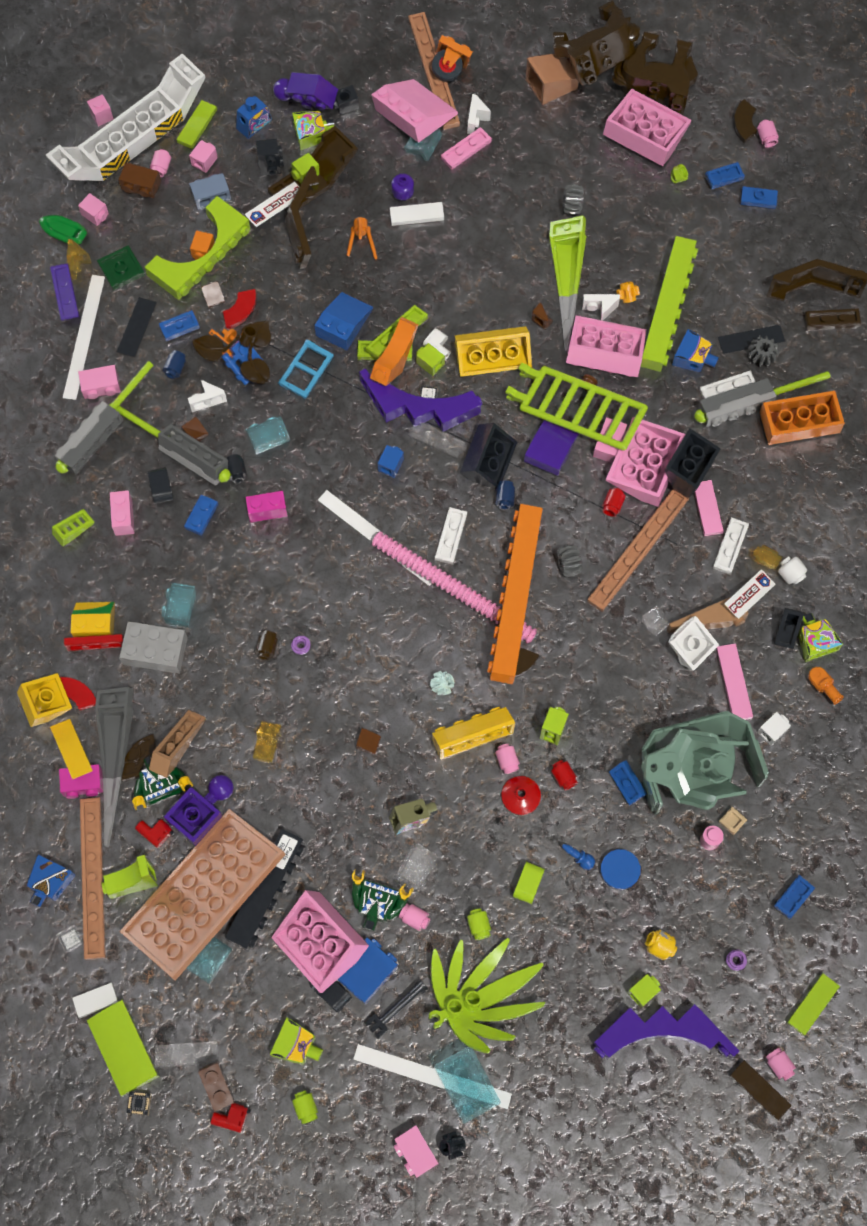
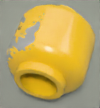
M663 930L652 931L646 939L647 951L661 960H666L669 956L673 957L677 951L675 937Z

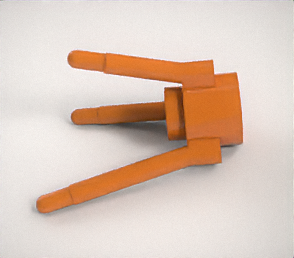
M358 217L353 221L346 255L350 256L355 234L359 239H362V236L367 233L374 259H377L371 228L368 226L367 219L363 217Z

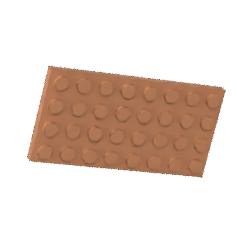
M228 809L120 932L176 981L286 854L232 810Z

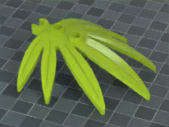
M509 938L505 939L483 959L460 991H457L463 964V940L459 941L453 954L448 972L447 988L445 987V977L438 952L434 949L432 953V987L437 1003L442 1011H431L428 1018H438L439 1021L433 1025L435 1029L441 1027L444 1021H448L454 1034L465 1045L483 1053H490V1048L476 1035L499 1041H511L516 1036L490 1026L475 1023L474 1021L491 1022L513 1019L534 1012L545 1005V1002H535L482 1011V1009L495 1005L517 992L544 965L539 963L522 969L485 986L479 991H475L499 963L509 944Z

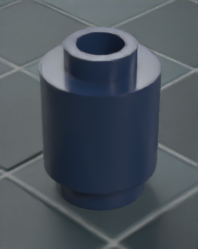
M173 350L168 355L163 367L165 376L171 379L180 377L186 362L185 354Z
M504 480L500 481L497 486L495 504L500 509L508 510L514 506L515 487L513 482Z

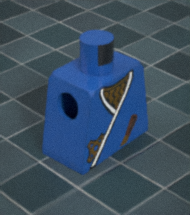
M38 855L27 883V887L35 891L30 903L41 907L46 897L56 901L74 879L75 874L71 870Z

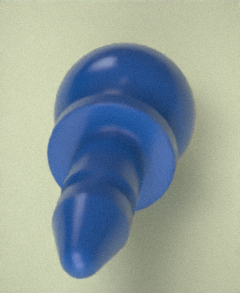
M562 845L563 849L575 858V862L579 863L581 868L590 870L594 867L595 859L592 855L585 854L583 850L579 852L570 845Z

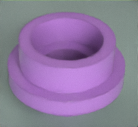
M297 636L292 640L291 647L296 654L303 655L310 650L311 644L307 637ZM300 643L305 645L303 648L297 647Z
M733 950L728 953L726 963L730 969L739 971L746 966L747 958L742 951ZM733 957H737L740 960L739 964L733 962Z

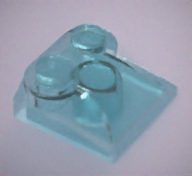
M213 937L186 970L210 985L233 949Z

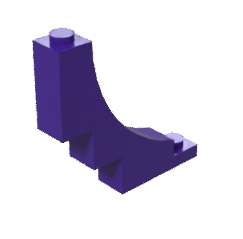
M366 368L359 371L361 384L386 423L406 414L415 428L434 418L441 431L444 432L481 414L482 401L473 391L448 398H425L406 393L390 383L385 386L370 379L371 374L368 373Z
M695 1004L678 1021L663 1006L645 1023L629 1008L593 1043L595 1046L594 1051L600 1058L605 1057L607 1060L622 1048L634 1042L650 1038L680 1039L696 1044L707 1051L717 1044L719 1046L717 1048L724 1057H729L730 1059L739 1052L735 1045Z

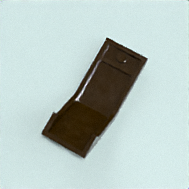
M336 126L322 134L321 142L311 154L319 164V175L317 176L319 184L311 185L314 197L305 199L300 208L330 189L358 151V148ZM290 173L270 186L268 193L273 196L293 182L299 187L301 183L298 180L296 181ZM289 206L284 209L286 212H288Z
M314 166L310 167L289 206L285 218L294 250L295 264L298 263L299 269L306 268L311 257L299 209L305 199L314 197L311 185L319 184Z
M815 259L774 275L766 297L784 302L787 293L813 284L860 298L867 284V273L862 270H855L821 259Z

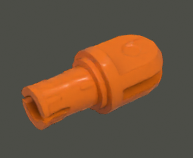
M814 667L809 671L808 678L811 684L819 693L824 692L834 705L844 698L834 687V680L825 669Z

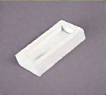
M113 983L72 998L78 1018L93 1014L119 1002Z

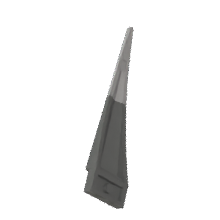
M130 687L97 690L95 713L103 776L104 845L108 848L110 846L134 711L132 708L134 689Z

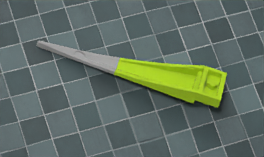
M584 216L550 222V243L559 293L564 349L567 354L571 341L587 237L585 235L586 218Z

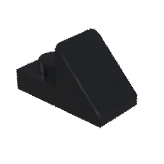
M784 608L779 619L780 625L775 638V645L794 649L804 612Z

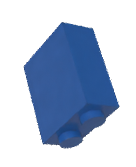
M368 938L364 940L369 947L360 959L337 979L365 1005L398 968V964H396L397 959L389 952L385 954L381 950V944L374 938L372 940Z

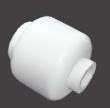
M788 556L780 562L782 566L778 572L787 584L793 583L796 585L806 577L807 568L798 557L791 559Z

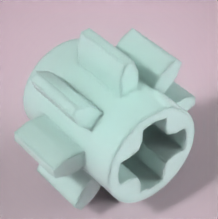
M447 671L434 673L435 678L431 679L430 682L431 689L438 695L451 693L450 688L454 687L452 675L448 674Z

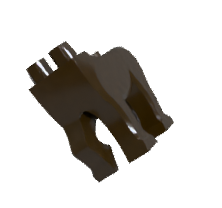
M613 0L599 7L601 20L607 21L604 27L587 32L573 40H568L566 32H553L555 56L569 59L574 75L582 86L596 82L598 75L625 60L635 50L634 42L638 40L640 27L635 23H630L631 17L624 18L622 9L618 8Z
M644 32L641 42L634 46V52L615 66L612 80L615 84L621 86V90L626 95L633 89L683 115L689 87L695 84L698 77L693 58L689 56L693 43L677 39L672 64L658 61L646 62L645 56L649 51L656 48L659 42V35Z

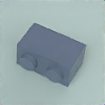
M223 173L214 174L211 177L189 183L198 210L205 208L216 196L225 202L231 200L230 191Z

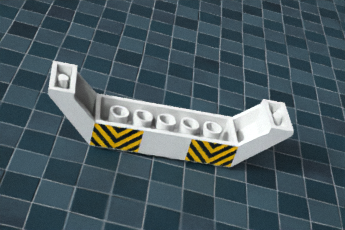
M181 54L169 63V68L156 89L78 147H62L59 144L47 153L46 157L68 180L104 181L124 166L126 162L128 163L185 119L205 80V75L185 55Z

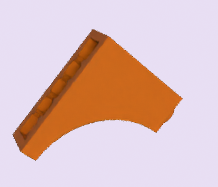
M404 317L399 319L387 348L374 364L370 379L387 386L403 372L419 324Z

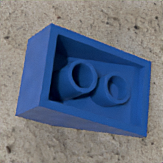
M341 292L314 325L315 334L317 337L348 351L373 307Z

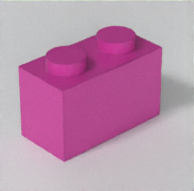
M283 491L246 497L250 523L288 517Z
M90 765L93 770L92 772L72 779L68 768L59 769L60 793L68 799L78 798V795L97 796L98 793L103 792V776L100 765Z

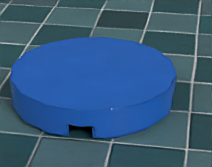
M616 849L604 857L601 863L600 874L603 881L609 887L625 890L631 888L638 881L641 866L633 853L627 850Z

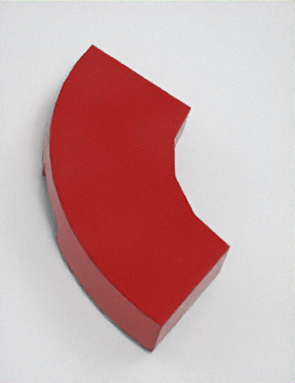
M255 289L238 292L235 304L230 309L223 311L227 330L241 325L253 312L256 305Z
M60 677L68 699L76 703L79 711L95 707L96 697L84 683L73 678Z

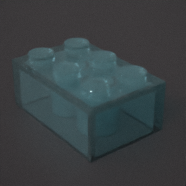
M467 1047L434 1065V1069L463 1125L501 1105L499 1097L472 1048Z

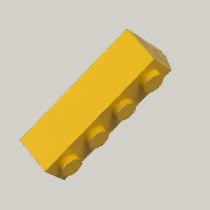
M526 326L454 335L460 377L519 369L521 363L532 367L530 334Z
M496 707L485 715L480 713L472 716L471 720L465 722L464 720H459L453 723L451 727L437 728L432 733V740L440 760L513 734L515 721L507 708Z

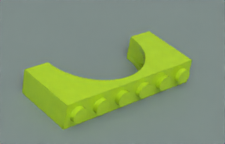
M218 196L205 207L207 217L218 230L215 244L206 255L185 263L167 261L156 255L145 266L147 276L177 300L186 296L195 284H198L207 272H210L219 260H222L231 248H234L238 241L250 231L249 219Z

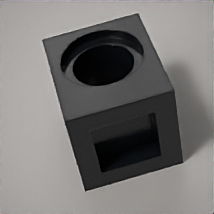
M353 85L338 89L333 107L338 109L340 115L359 109V98Z

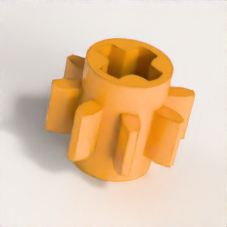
M632 281L621 283L620 289L616 290L617 294H620V299H623V303L633 302L636 300V295H640L639 286L634 285Z

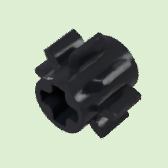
M456 1131L442 1135L443 1140L439 1144L441 1153L444 1156H448L449 1160L463 1156L462 1151L466 1147L464 1138L461 1135H457Z

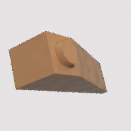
M729 597L670 623L667 631L668 633H674L684 622L693 616H696L706 629L726 628L732 625L737 627L745 622L749 613L747 611L738 619L724 605L731 598Z
M188 710L153 751L149 770L167 778L205 722L206 717Z

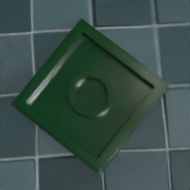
M129 245L97 260L113 291L145 276L144 270Z

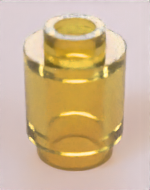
M764 544L762 547L758 546L753 554L756 557L754 561L768 569L772 568L775 570L782 559V556L778 555L779 552Z

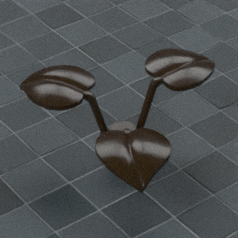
M259 321L244 326L241 335L238 334L225 348H223L222 341L213 335H205L193 339L192 344L196 352L209 361L221 360L222 352H226L239 340L242 346L249 347V361H244L240 367L242 375L247 380L255 383L265 384L269 381L270 370L266 362L260 358L252 360L253 346L266 347L271 341L269 321Z

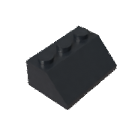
M495 423L479 424L460 473L472 482L497 489L499 482L504 479L517 441Z
M691 428L687 431L665 468L673 489L687 498H690L698 489L721 449Z

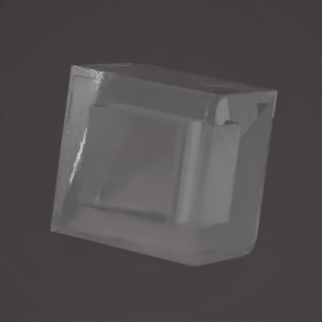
M657 606L641 617L647 629L653 635L659 634L670 624L664 612Z

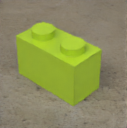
M550 707L539 739L558 745L569 714L560 707Z

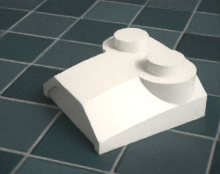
M696 616L684 622L671 635L668 641L678 655L680 664L687 667L690 671H694L719 646Z

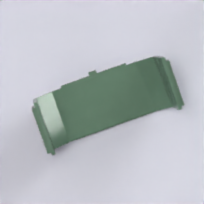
M729 711L655 729L642 748L643 762L646 755L670 744L679 729L713 733L718 735V737H732L733 739L749 742V745L734 746L745 751L757 787H761L769 774L759 742L755 739L750 723ZM642 771V785L647 793L650 811H653L656 815L663 806L657 784L646 781Z

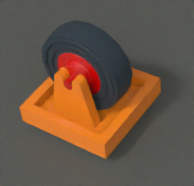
M442 35L436 50L437 54L432 62L434 75L439 80L445 82L457 79L461 74L462 67L467 68L473 51L464 44L456 43L452 37Z

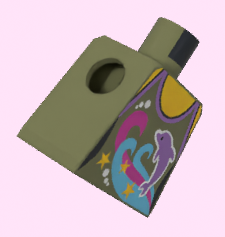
M423 799L395 806L389 816L395 835L425 825L431 815L438 813L435 802L425 804Z

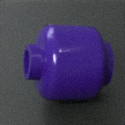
M407 174L396 175L391 182L393 196L398 200L410 199L414 193L412 177Z

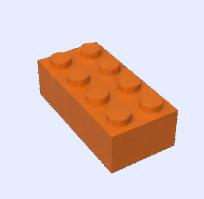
M835 391L764 402L759 412L768 445L837 434L841 432L845 424Z

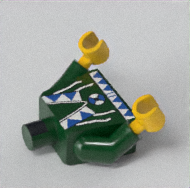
M152 756L144 759L147 769L140 771V777L136 780L132 803L135 810H137L139 805H143L146 808V804L149 807L186 791L184 789L185 786L189 784L193 786V783L177 767L174 768L167 778L150 771L149 767Z
M355 869L352 874L353 885L351 894L354 907L359 910V915L366 917L363 928L374 932L377 921L387 923L388 920H393L400 914L414 889L412 887L409 893L404 890L406 884L400 890H396L365 880V871L363 870L362 876L358 877L355 874Z

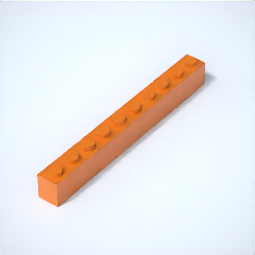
M520 504L519 511L515 510L513 521L516 522V527L512 526L510 536L514 540L513 543H509L508 554H511V557L506 560L505 565L508 575L503 577L502 587H505V592H501L499 604H502V610L498 609L496 621L500 622L499 627L495 626L493 638L497 639L496 644L492 643L490 655L494 657L493 661H489L487 670L488 673H491L490 680L513 684L515 679L543 509L541 507Z

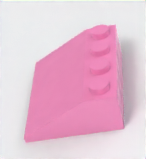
M414 79L384 85L372 94L375 110L418 143L458 114V111Z
M631 89L607 119L603 135L664 166L692 120Z
M576 316L566 363L574 366L589 367L590 369L604 370L609 373L624 374L629 377H638L647 329Z
M635 417L632 418L631 423H630V425H629V427H628V429H627V432H628V430H629V428H630V426H631V424H632V422H633V420H634ZM642 420L627 449L624 451L618 450L606 481L642 502L659 507L669 483L665 468L686 434Z
M305 890L271 937L320 993H323L349 970L369 947L363 938L320 892Z

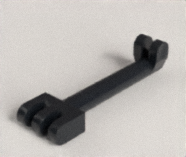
M421 979L414 984V988L381 1018L374 1014L365 1022L367 1027L375 1022V1025L370 1029L372 1033L378 1028L381 1029L375 1036L377 1039H380L389 1031L385 1025L419 993L424 994L429 989Z

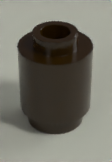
M264 630L259 635L255 654L259 659L267 661L274 657L278 642L277 634Z

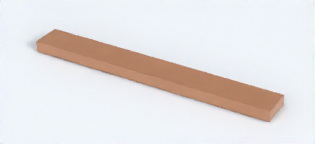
M425 12L409 15L408 20L431 92L456 110L448 83L439 80L432 71V62L437 54V49ZM458 115L442 125L443 130L459 127Z
M675 489L669 493L587 600L588 603L601 612L605 610L689 501V498Z
M99 797L80 799L85 960L106 958L104 893L101 884L103 882L101 798Z

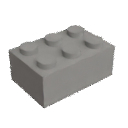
M128 622L119 658L123 665L180 674L188 637L185 630Z

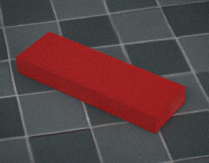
M123 634L64 638V645L68 651L122 647L124 636Z

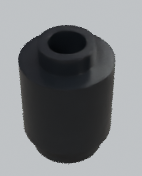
M239 454L228 456L226 459L228 460V470L231 474L229 480L234 483L243 482L247 478L244 459Z

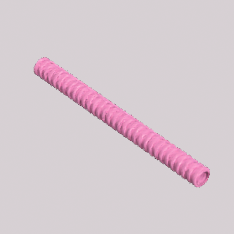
M380 531L375 535L372 546H377L378 550L382 549L383 553L387 552L388 556L391 555V558H396L397 562L401 561L402 565L406 564L407 568L416 571V574H421L423 578L426 577L427 581L431 580L432 584L436 583L437 587L440 586L442 590L445 589L446 593L450 592L451 596L455 595L456 599H461L462 603L466 602L465 605H470L472 609L475 608L476 612L480 611L481 615L485 614L486 618L496 621L498 609L502 610L501 606L497 607L496 603L492 604L491 600L481 597L482 594H476L477 591H472L470 587L467 588L466 584L462 585L461 581L457 582L456 578L447 575V572H442L440 568L437 569V566H432L431 562L427 563L426 559L422 560L421 556L418 557L416 553L413 554L412 550L408 551L407 547L403 548L402 544L393 541L391 537L388 538L386 534L383 535V532ZM524 622L521 640H526L527 644L530 643L535 637L537 629H532L531 625L527 626V623Z

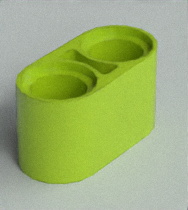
M526 862L513 897L532 904L545 869Z

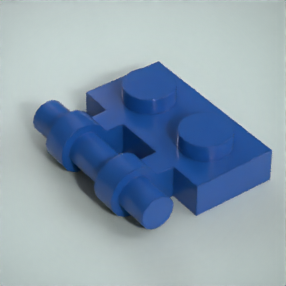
M238 340L229 348L233 355L230 357L226 352L221 357L225 361L224 364L236 374L237 380H241L246 385L250 381L242 375L236 361L238 360L241 364L244 361H249V347L242 346ZM252 348V360L255 358L262 359L255 349Z

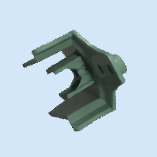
M679 729L670 744L645 756V760L641 765L644 779L668 787L677 803L695 806L704 810L711 809L715 806L718 799L746 794L747 791L732 784L731 779L735 765L734 745H749V742L733 739L732 737H718V735L708 732Z

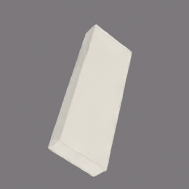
M442 202L390 207L392 226L444 220Z
M747 371L699 388L702 398L706 399L754 383L755 380L751 371Z
M449 507L435 556L436 561L453 565L466 521L467 511Z
M731 517L713 569L731 575L749 523Z

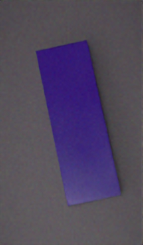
M69 264L51 266L50 270L61 320L79 318Z

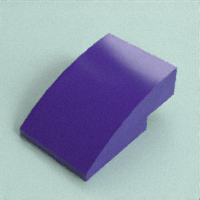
M544 420L525 454L524 462L558 476L579 433Z

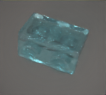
M438 128L419 143L410 137L404 149L407 153L421 154L424 160L428 161L439 143L442 133Z

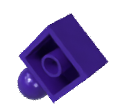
M292 72L290 80L282 78L276 81L273 92L276 98L281 101L293 99L300 102L304 108L311 109V107H315L319 110H325V108L333 109L338 89L320 75Z
M225 775L213 777L208 785L209 793L205 797H202L190 787L164 816L165 820L190 843L196 846L222 817L221 812L213 805L217 800H226L232 795L234 790L232 780ZM197 815V818L195 820H191L190 816Z

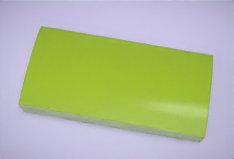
M121 1000L87 1020L121 1097L160 1077L125 1001Z

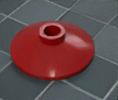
M516 776L505 783L501 798L505 808L511 813L527 815L538 807L541 800V792L537 783L531 778ZM519 791H524V792H525V796H524V797H520V796L518 795V792H519Z

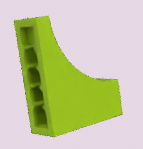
M145 855L137 857L136 862L132 865L103 876L104 882L101 883L103 893L107 894L110 899L158 886L154 866Z

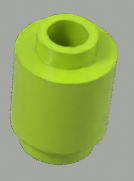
M482 909L470 911L467 920L471 935L474 936L475 940L490 937L491 927L487 912H482Z
M305 1090L295 1094V1099L292 1100L298 1120H301L302 1124H306L318 1119L316 1114L318 1110L312 1093L307 1094Z

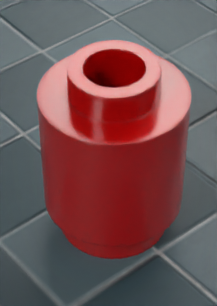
M613 488L608 490L602 505V512L605 515L616 517L620 513L626 498L621 489Z
M560 760L552 765L551 773L560 788L563 787L564 791L578 784L577 776L568 761L563 762V760Z

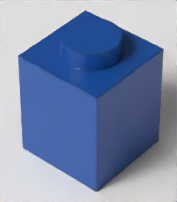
M387 445L377 463L378 471L395 478L404 461V452L396 446L391 447Z

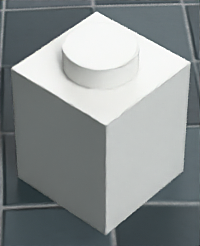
M776 712L760 727L757 733L772 746L787 732L791 725L784 715Z

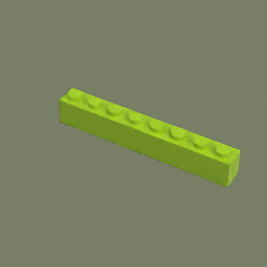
M680 236L675 237L640 367L661 372L662 366H667L669 355H666L667 350L671 351L673 340L670 337L671 334L675 335L678 324H674L675 319L679 320L682 309H679V304L684 303L686 294L683 293V290L688 289L690 281L687 275L688 273L692 274L694 263H691L692 258L696 259L698 248H695L696 240Z

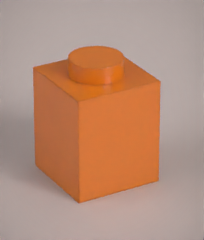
M196 230L190 246L192 258L197 260L211 250L215 244L213 234Z

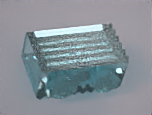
M281 416L271 417L261 424L255 423L247 429V435L255 454L290 441L289 433Z
M172 583L171 588L167 589L166 599L168 601L167 605L163 606L162 617H164L166 624L189 627L196 596L195 586Z

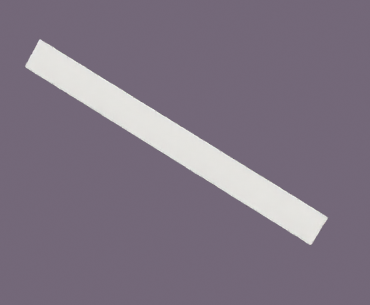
M92 275L63 394V398L76 400L80 385L78 371H83L105 276Z
M328 490L318 499V501L371 542L375 535L380 532V530ZM407 568L427 585L430 586L432 584L431 580L427 581L426 577L423 578L421 574H416V571Z
M359 1044L355 1052L354 1060L508 1109L512 1096L511 1093Z

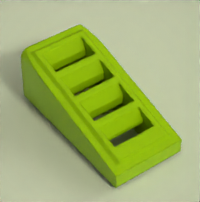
M82 509L52 526V534L62 546H65L94 524V520ZM79 518H82L85 521V523L83 524L79 520Z

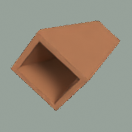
M555 54L527 58L525 80L542 105L578 89L579 82L574 75L568 58L556 57Z

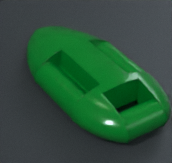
M47 215L39 219L41 228L49 236L67 244L79 245L87 235V230L83 225L66 217Z

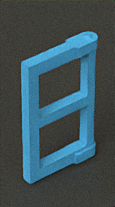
M305 340L294 360L278 381V384L306 399L331 362L334 354L309 340ZM307 348L326 357L317 372L299 362ZM295 367L313 376L305 391L286 381Z

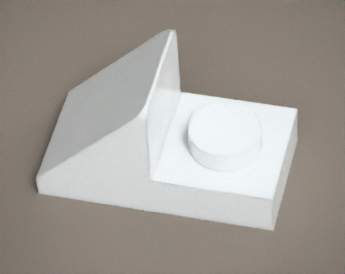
M472 94L467 134L473 133L475 127L479 128L480 120L490 121L491 117L490 109L475 94Z
M584 294L582 310H600L601 320L603 321L618 307L620 294Z
M201 381L205 393H197L188 398L192 412L227 402L223 389L205 381Z

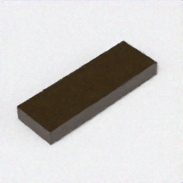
M859 308L805 311L804 313L806 330L857 328L861 326Z
M745 1060L730 1075L776 1121H779L792 1106Z

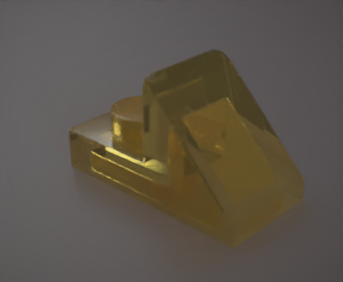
M68 239L67 263L69 264L72 280H77L80 264H91L92 262L89 254L72 239Z
M267 722L261 723L256 734L257 743L253 756L254 760L273 764L281 725Z

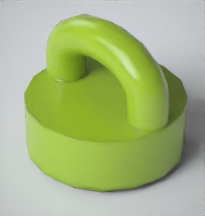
M683 164L674 166L670 178L673 183H681L688 179V171Z

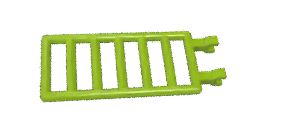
M521 363L519 375L524 378L534 379L527 394L521 393L510 386L505 391L508 394L506 397L508 400L521 403V411L623 451L629 446L648 410L646 404L547 366H542L540 371L527 364ZM545 375L555 377L539 409L529 406ZM562 380L571 383L572 385L555 416L546 413L545 411ZM578 387L589 390L572 422L562 419ZM595 393L605 398L588 429L579 426L578 424ZM615 400L622 403L607 433L602 435L595 432L611 401ZM628 407L638 409L639 411L623 441L620 442L612 439Z

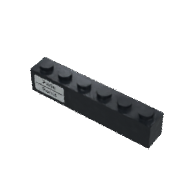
M283 829L280 831L274 844L284 851L286 855L242 904L225 937L228 942L248 952L250 948L256 946L259 940L257 935L260 929L264 930L267 925L268 918L266 917L268 913L274 911L278 903L276 898L279 892H284L287 886L285 881L288 875L293 874L297 865L295 861L297 857L303 855L306 848L302 838Z

